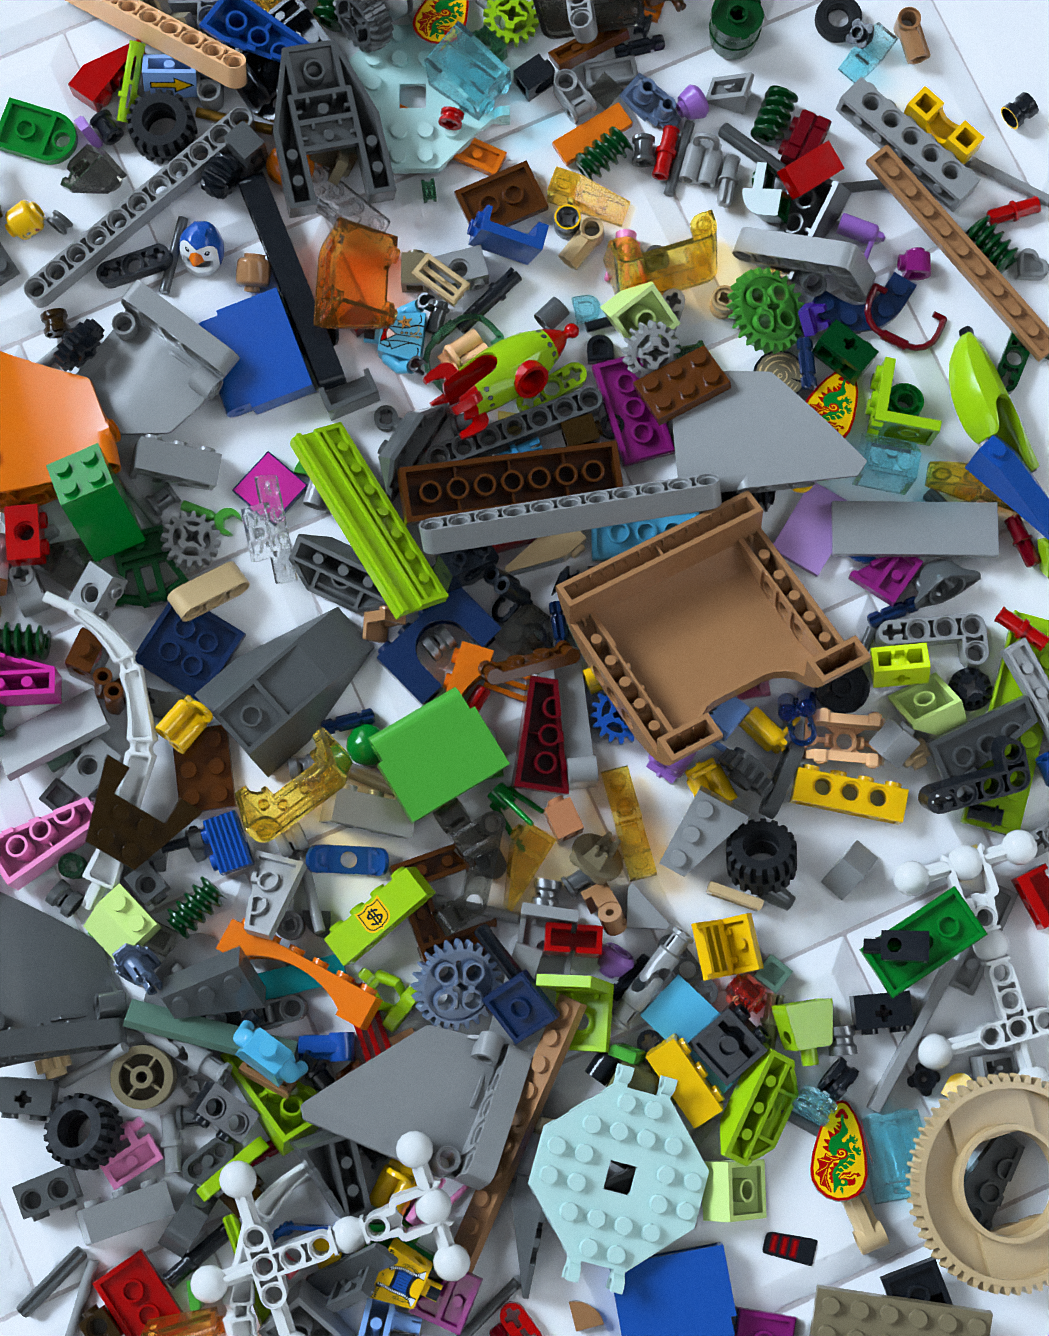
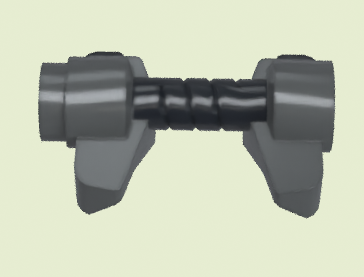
M190 826L189 830L185 831V837L169 841L147 861H153L156 871L165 872L168 852L183 848L189 849L197 863L205 861V843L201 835V828L198 829L197 826Z

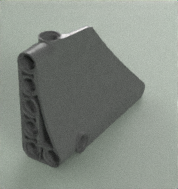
M0 892V1068L53 1057L109 1050L122 1042L127 1044L125 1027H123L124 1015L126 1014L125 994L123 990H118L114 984L104 948L95 939L18 899Z

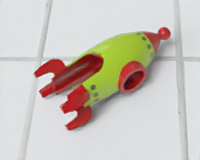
M569 323L565 326L564 331L537 329L519 332L486 348L458 370L449 362L439 364L422 380L425 385L439 379L445 380L442 384L443 394L429 403L430 406L448 403L450 406L458 403L451 407L454 414L459 415L464 412V420H472V424L459 433L460 438L465 440L481 433L489 423L486 413L500 408L519 396L524 399L532 398L544 389L549 379V371L561 356L567 339L576 338L579 335V327L574 323Z

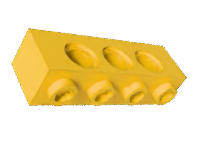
M803 764V768H797L789 803L895 825L903 823L909 790L902 788L901 783L885 781V785L874 783V778L858 775L857 779L847 777L846 772L840 770H831L830 773L819 771L820 767L810 764ZM817 781H823L828 785V793L826 795H821L815 790V783ZM846 786L855 790L856 797L852 801L845 799L842 790ZM872 792H877L883 797V804L881 806H875L871 803L870 795Z

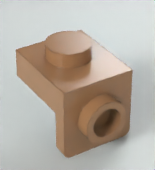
M379 606V610L364 612L363 639L381 644L387 642L388 627L406 625V615L400 617V619H395L388 606Z

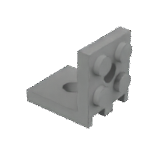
M522 902L517 941L537 947L541 941H544L546 922L572 924L570 933H576L580 910ZM570 951L569 956L550 955L548 957H541L535 977H537V974L570 975L573 951Z

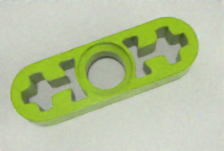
M571 362L549 374L547 383H556L559 386V392L555 395H548L543 389L540 392V396L544 401L541 402L540 397L536 398L533 401V407L581 388L587 379L586 368L581 363ZM570 371L580 372L579 380L576 381L574 378L566 381L567 388H564L563 382L559 377L562 376L564 381L570 377ZM520 396L516 398V406L519 412L532 408L528 405H522L524 398Z
M259 1136L227 1164L232 1161H243L250 1165L269 1148V1145ZM225 1165L196 1190L204 1202L221 1190L219 1177Z

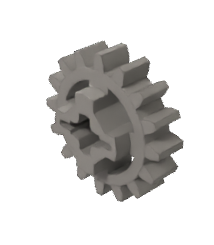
M649 320L647 326L639 322V330L636 331L631 328L629 331L632 337H624L623 339L628 343V346L621 348V352L627 355L622 361L629 365L627 369L631 373H635L639 378L676 360L674 353L680 352V349L674 346L679 342V338L673 335L675 331L666 327V324L660 321L656 324L653 320ZM659 334L663 337L665 343H661ZM636 357L641 358L643 366L638 363Z
M182 511L179 520L172 516L170 524L164 525L163 531L165 533L161 535L160 541L166 543L162 545L161 549L163 552H170L167 556L168 561L172 559L177 560L175 567L178 568L183 563L186 564L187 571L190 570L191 565H195L200 570L202 562L209 566L212 561L211 557L216 558L219 552L216 548H219L221 545V540L216 539L220 534V530H212L215 522H205V514L197 518L196 512L192 511L190 517H187L185 512ZM174 532L176 533V538L178 539L176 545H174L173 542ZM206 536L209 542L208 549L206 548V544L203 542Z

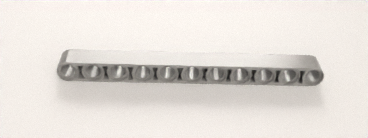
M242 106L231 110L31 276L24 284V293L31 303L39 308L50 305L198 182L202 177L201 172L204 171L205 165L208 164L211 157H214L218 152L229 154L225 142H216L219 137L225 136L237 126L238 121L244 119L248 120L247 124L254 131L256 130L250 110ZM201 153L208 154L204 160L196 159ZM178 171H188L185 176L176 177ZM159 187H167L163 194H156V190ZM141 203L147 204L144 210H135L137 205ZM118 221H127L124 227L115 228ZM98 238H106L103 244L94 245ZM85 254L83 261L74 262L77 255ZM65 271L61 279H54V275L57 272ZM44 288L42 295L38 297L33 296L36 289Z
M705 473L428 518L419 523L423 551L427 554H440L712 510L722 504L720 477L713 473Z

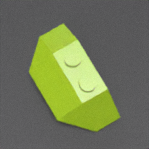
M769 1048L764 1055L740 1075L720 1119L721 1155L747 1167L752 1161L764 1156L776 1147L799 1096L794 1060Z

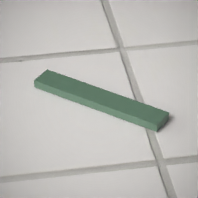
M132 999L124 1019L123 1027L235 1055L240 1048L233 1040L239 1026L201 1016L174 1019L169 1009L163 1006ZM271 1035L289 1048L295 1055L298 1041Z

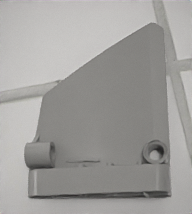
M136 280L121 298V304L125 311L119 312L113 317L111 323L113 330L96 349V355L92 359L87 360L76 375L87 377L92 381L105 415L116 423L121 435L170 434L204 403L218 394L223 385V379L240 360V357L231 348L146 284ZM124 324H132L128 331H120Z

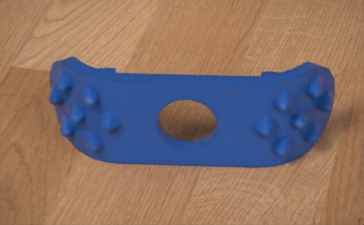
M319 844L312 845L306 853V866L310 872L384 876L389 867V857L387 851L380 847ZM352 852L356 855L357 863L354 867L347 868L342 865L341 856L343 853Z
M290 1220L289 1222L285 1221L283 1225L280 1224L279 1228L274 1230L272 1236L274 1242H276L282 1236H290L294 1230H328V1226L331 1225L293 1223Z

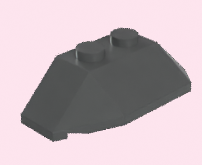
M444 403L407 412L404 418L399 417L392 428L394 433L389 441L385 439L380 445L377 452L379 454L378 459L387 497L391 502H394L400 492L397 477L398 469L400 467L418 465L449 417L450 408L447 404Z
M298 534L289 556V561L294 565L299 578L308 591L355 613L372 610L379 606H387L350 545L333 537Z

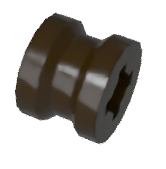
M53 308L41 313L40 318L42 323L45 324L44 335L46 338H61L66 331H70L71 326L66 321L68 317L66 309Z

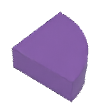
M79 116L74 120L95 150L103 146V142L84 116Z

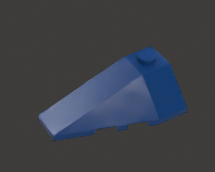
M218 0L199 24L201 29L221 43L277 62H281L282 48L310 43L251 0Z
M993 435L978 449L965 466V469L1049 540L1048 495L1018 452L998 435Z

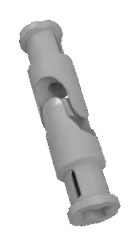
M674 926L672 929L673 933L665 944L660 945L651 956L643 970L623 994L622 1002L612 1013V1022L622 1030L627 1032L630 1029L629 1025L638 1012L644 1011L661 985L681 961L679 958L689 944H693L694 939L677 926Z
M136 1030L145 1036L146 1041L166 1052L197 1074L203 1073L220 1086L226 1081L232 1071L233 1066L230 1063L220 1061L213 1056L212 1051L205 1047Z

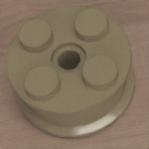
M153 1045L133 1046L129 1048L128 1053L114 1061L110 1072L111 1088L116 1098L130 1108H153L164 1103L172 1095L177 1084V1068L172 1057ZM142 1072H145L147 1075L145 1082L140 1079Z

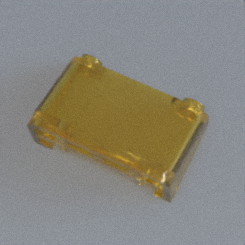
M713 210L701 212L692 218L689 226L692 238L644 253L641 252L639 244L632 237L624 236L610 240L603 262L614 294L616 295L620 291L651 281L661 295L668 289L675 288L683 291L712 281L718 270L717 222Z
M324 727L312 735L316 747L315 750L313 749L309 753L316 763L273 794L266 786L262 787L261 791L258 792L250 791L246 785L235 793L244 830L255 841L265 843L275 839L342 789L346 784L353 768L351 757Z

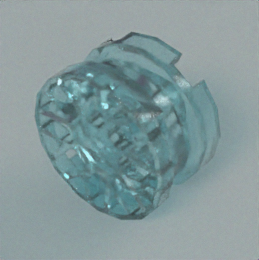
M804 1084L800 1090V1097L794 1099L792 1106L812 1122L823 1127L827 1126L830 1121L829 1115L835 1113L838 1105L834 1101L830 1104L827 1095L810 1085Z

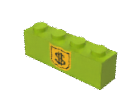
M402 866L390 876L392 880L384 886L382 884L370 893L372 898L365 904L361 902L350 910L351 916L345 921L340 920L330 927L329 931L331 933L324 940L343 966L356 963L436 894L416 867L405 868Z

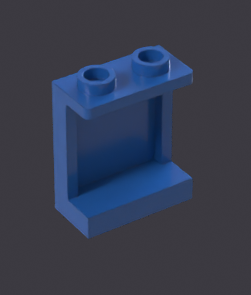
M487 205L482 212L478 211L475 220L471 219L467 229V235H470L468 245H481L482 250L526 265L543 250L549 225L538 222L526 234L490 221L493 206Z

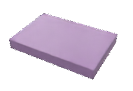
M818 483L802 495L773 544L784 559L815 577H818L832 553L831 503L832 501H847Z

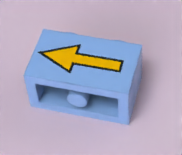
M143 54L142 78L144 92L150 90L152 94L156 93L155 89H162V92L166 93L168 89L173 91L174 96L178 93L183 98L198 97L197 71L165 54Z

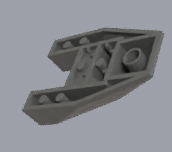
M332 39L282 48L273 136L289 219L316 214L317 200L306 156L316 153L355 147L367 203L373 204L394 200L397 189L379 111L336 40Z

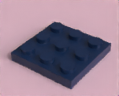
M168 602L137 649L135 661L139 665H143L144 669L200 702L194 694L226 668L246 637V633L210 611L184 622Z

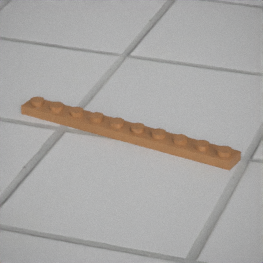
M888 144L868 158L865 163L866 166L1034 358L1040 362L1048 356L1049 328Z
M559 995L555 1007L561 1015L545 1027L532 1057L494 1178L489 1185L481 1190L475 1189L454 1238L455 1244L465 1248L470 1256L471 1264L468 1271L470 1273L475 1268L587 1005L566 995Z

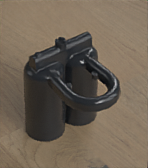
M490 566L485 570L484 581L493 586L494 591L500 595L492 606L491 611L495 621L499 623L508 622L520 606L533 604L530 590L522 586L518 578L496 566ZM506 599L512 601L514 605L509 608V612L505 616L499 617L498 609Z

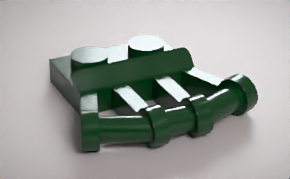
M163 524L143 529L142 532L146 541L114 554L118 574L127 580V573L133 571L139 595L125 594V586L123 595L115 604L116 607L132 605L143 606L145 609L151 607V604L156 602H169L167 597L170 592L189 581L179 567H175L176 563L173 559L167 560L170 552H163L161 549L162 545L166 543L160 541L161 535L165 533L163 531ZM167 562L179 578L167 588L159 564ZM152 566L158 591L147 593L141 571L142 568Z

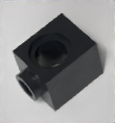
M538 53L513 70V82L528 102H530L553 86L555 68L548 59L544 60Z

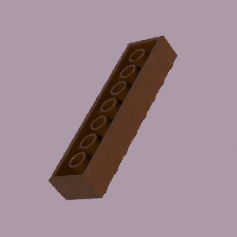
M617 440L400 467L397 471L405 527L419 525L423 520L433 517L623 487Z

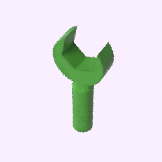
M183 500L180 510L190 514L192 511H195L198 517L205 514L206 520H214L216 529L220 530V534L231 537L233 534L225 529V520L235 517L242 521L240 514L232 508H223L215 514L213 510Z

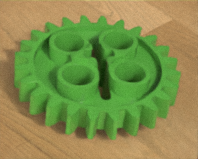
M757 267L739 276L736 279V283L731 285L730 288L733 292L729 293L727 297L732 302L727 304L726 307L733 310V313L728 318L735 319L736 323L732 328H739L741 330L738 338L745 336L747 338V346L754 343L755 351L763 348L764 354L771 351L773 354H777L796 344L797 338L803 335V332L800 330L802 325L798 311L805 303L798 301V298L802 295L801 292L794 293L793 291L796 284H787V275L779 278V270L771 274L770 267L764 270L761 267Z

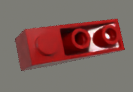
M129 44L85 63L68 83L73 96L97 113L102 107H106L111 102L114 92L118 87H122ZM136 57L133 60L132 70L135 67Z

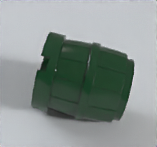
M760 0L714 1L708 26L710 44L713 50L727 59H740L753 50L759 39L765 16Z

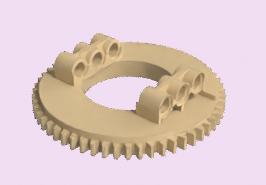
M999 1073L998 1076L997 1074H988L987 1078L978 1076L977 1082L967 1080V1087L964 1085L956 1086L957 1093L947 1092L949 1101L939 1099L940 1107H932L930 1110L933 1115L931 1118L924 1117L925 1127L918 1128L921 1135L919 1138L913 1139L916 1147L909 1151L913 1155V1159L907 1162V1165L911 1167V1173L906 1174V1178L910 1179V1185L906 1186V1190L911 1191V1197L907 1199V1202L913 1204V1209L909 1213L917 1218L913 1222V1226L921 1228L918 1237L927 1239L923 1246L933 1250L930 1256L938 1260L940 1259L939 1265L943 1268H948L947 1273L957 1276V1280L967 1282V1285L974 1288L978 1286L979 1290L989 1291L997 1295L999 1292L1006 1296H1009L1010 1292L1017 1296H1020L1021 1292L1032 1294V1288L1037 1291H1043V1285L1049 1287V1200L1043 1213L1029 1215L1018 1219L1019 1222H1008L993 1227V1230H987L975 1219L968 1207L964 1193V1175L970 1156L981 1142L1015 1131L1022 1132L1035 1141L1043 1151L1049 1164V1082H1041V1078L1024 1074L1019 1075L1017 1073H1010L1009 1075L1008 1073Z

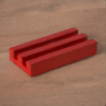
M377 1010L375 1019L387 1050L391 1047V1043L386 1029L382 1025L383 1020L380 1011ZM370 1023L367 1031L377 1056L381 1053L373 1026ZM354 1025L365 1061L367 1062L372 1058L363 1031Z

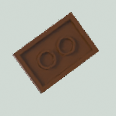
M527 160L454 191L455 198L468 225L471 219L475 220L478 211L482 212L487 205L493 206L490 221L506 227L545 212L549 208Z
M705 345L633 382L634 389L659 426L731 389L730 380Z
M222 725L207 726L184 754L179 753L173 748L178 800L181 798L202 812L237 807L229 734Z

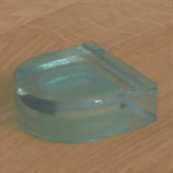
M581 295L571 298L576 325L584 324L599 317L601 306L596 297Z

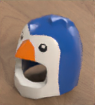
M194 221L181 234L180 255L188 272L197 277L209 276L222 264L224 259V241L219 230L210 222ZM204 261H211L209 266L203 268L196 267Z

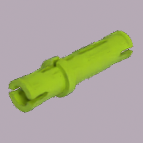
M129 40L130 44L122 90L118 91L120 102L116 121L128 123L126 120L127 114H131L129 110L131 104L135 105V99L140 96L137 95L142 71L143 54L146 47L145 43ZM136 57L133 80H131L133 60ZM129 85H132L129 105L126 108Z

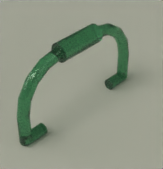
M469 313L462 314L453 320L450 319L431 337V341L426 346L423 359L428 364H424V370L426 374L432 370L429 359L435 345H439L457 328L456 325L463 321L475 320L487 326L496 336L490 342L491 345L504 339L503 333L483 315ZM440 380L434 381V385L443 393V383Z

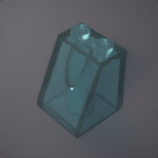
M459 21L456 22L424 60L429 86L478 121L484 114L488 115L492 111L495 101L500 95H505L512 84L510 69Z
M861 433L858 452L867 460V463L858 477H853L852 485L906 495L918 475L921 451L917 444L895 438Z
M901 1108L895 1110L892 1114L882 1115L880 1113H873L867 1115L864 1119H861L860 1126L864 1138L867 1169L874 1204L908 1199L911 1197V1191L906 1190V1186L910 1185V1179L906 1178V1174L911 1173V1167L907 1165V1162L913 1159V1155L909 1151L916 1147L913 1139L919 1138L921 1135L918 1128H923L918 1109Z

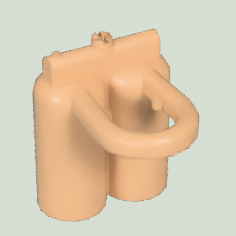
M472 328L452 343L445 345L442 353L437 358L441 363L449 362L453 364L458 370L470 359L488 348V346L483 342L478 332Z

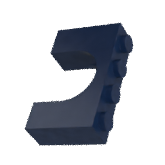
M462 587L449 592L445 602L420 610L417 614L419 617L412 624L407 622L406 625H403L397 632L399 636L392 643L390 641L385 642L377 651L379 653L376 657L378 662L420 706L432 701L443 691L442 685L420 663L417 657L419 640L426 631L440 624L451 625L464 632L475 645L488 648L503 634L502 628Z

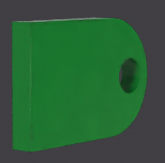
M9 97L0 119V151L47 165L62 163L73 155L78 144V134L72 121L66 115ZM60 137L70 138L68 145L64 147L56 145Z

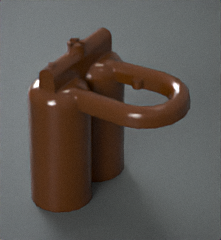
M97 668L93 673L95 694L99 699L105 700L106 710L110 714L118 716L124 710L126 704L120 677L113 681L112 672L108 668Z

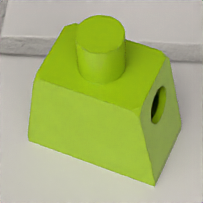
M815 998L771 1006L784 1050L800 1051L802 1066L818 1065L817 1048L829 1046L833 1042L832 998Z

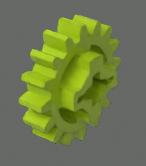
M488 0L486 5L488 8L483 11V16L486 17L483 20V27H489L487 36L495 35L494 43L496 44L503 40L504 47L506 48L509 42H513L515 48L518 47L520 40L527 44L528 35L531 37L535 36L536 30L534 28H538L540 21L536 19L539 17V10L533 9L536 3L535 0L529 2L527 0ZM509 16H514V20H508Z

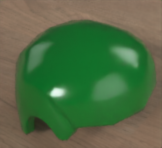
M363 724L352 730L347 738L346 750L354 762L371 768L377 767L380 760L372 750L368 738L381 731V728L371 724Z

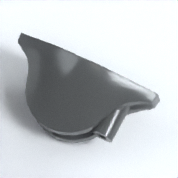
M939 559L931 561L922 568L920 576L912 581L913 586L918 592L914 600V606L916 609L948 601L981 580V574L979 571L962 568L950 560Z

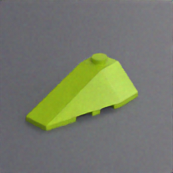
M228 1053L220 1055L224 1063L228 1062L233 1066L230 1075L248 1105L260 1113L258 1121L282 1157L294 1150L289 1143L290 1141L314 1134L320 1128L306 1122L300 1110L301 1105L306 1100L317 1094L315 1089L309 1085L305 1086L298 1081L294 1091L292 1090L287 1100L239 1074V1067L243 1060L238 1056Z

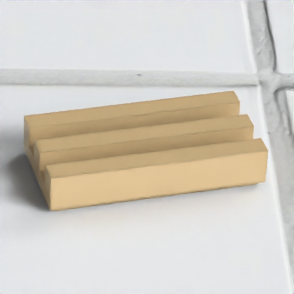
M429 253L424 256L411 272L412 277L453 307L464 296L465 291H468L471 287L469 282ZM429 262L461 287L457 289L426 266V264ZM422 270L423 272H425L427 275H429L443 287L452 292L454 296H451L437 284H435L422 273H420V271Z
M713 881L708 883L706 889L709 895L756 912L762 909L764 900Z

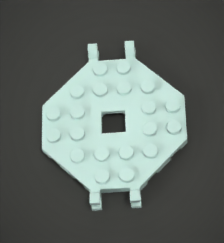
M413 24L392 25L394 28L392 31L393 38L390 39V42L385 47L370 53L359 50L348 61L379 111L393 174L440 173L447 166V163L456 154L462 153L482 130L485 131L492 124L510 125V106H499L492 110V86L510 87V67H501L491 71L459 41L450 46H430L415 36L412 28ZM412 86L424 87L426 89V108H400V89ZM451 106L463 111L464 119L461 121L462 127L460 130H449L439 125L438 120L442 116L441 109L443 107Z
M619 1063L617 1064L613 1084L603 1089L604 1091L591 1099L588 1098L568 1110V1113L543 1126L528 1185L539 1201L547 1220L567 1254L562 1277L566 1278L567 1281L578 1283L581 1273V1261L610 1268L611 1271L605 1288L610 1289L611 1292L623 1294L625 1272L695 1229L709 1170L670 1100L678 1080L661 1075L656 1095L632 1089L627 1086L632 1079L635 1068ZM611 1160L632 1165L636 1168L631 1190L627 1195L603 1189Z

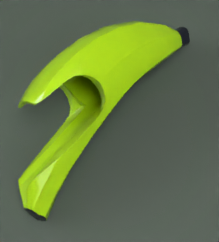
M970 326L963 327L959 330L960 338L954 345L949 361L951 397L959 420L967 435L977 444H980L987 438L989 440L993 435H998L1018 452L1033 473L1037 471L1040 465L1012 400L987 350L974 335L973 328Z

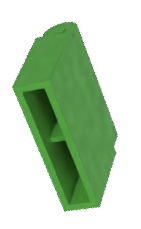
M456 687L368 738L372 750L380 760L377 768L411 824L510 765L476 707L474 706L470 709Z

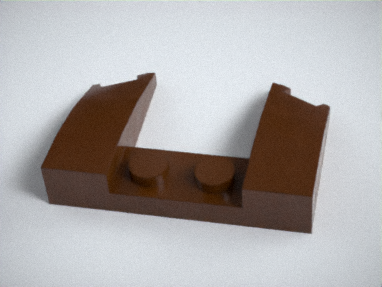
M457 843L391 865L389 872L392 875L402 866L405 868L416 867L430 884L475 867L476 862L471 858L466 863L454 851L458 846ZM432 898L408 917L418 946L417 950L421 962L424 963L427 961L424 953L428 952L433 955L435 953L433 945L435 944L440 949H443L444 940H447L453 946L455 938H458L463 944L466 939H469L473 942V946L476 943L482 945L475 936L474 931L482 924H487L489 928L497 927V920L494 918L445 936Z

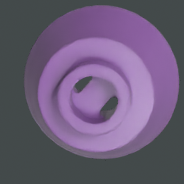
M689 84L677 98L676 109L682 118L686 117L688 120L704 119L707 116L709 105L704 93L698 86Z
M608 942L602 944V955L598 959L597 964L600 967L599 971L604 976L613 979L614 977H621L634 967V958L621 946Z

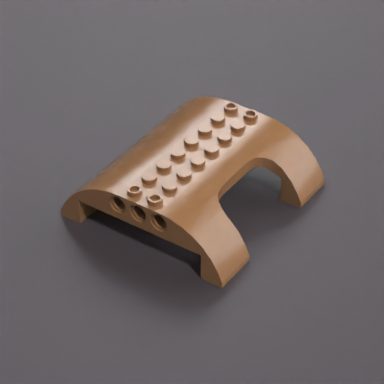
M749 490L723 502L718 508L707 510L556 585L558 599L564 616L589 668L635 738L654 759L663 765L670 766L722 739V732L708 712L754 686L775 678H787L812 688H819L872 659V656L856 635L845 641L762 530L763 509Z

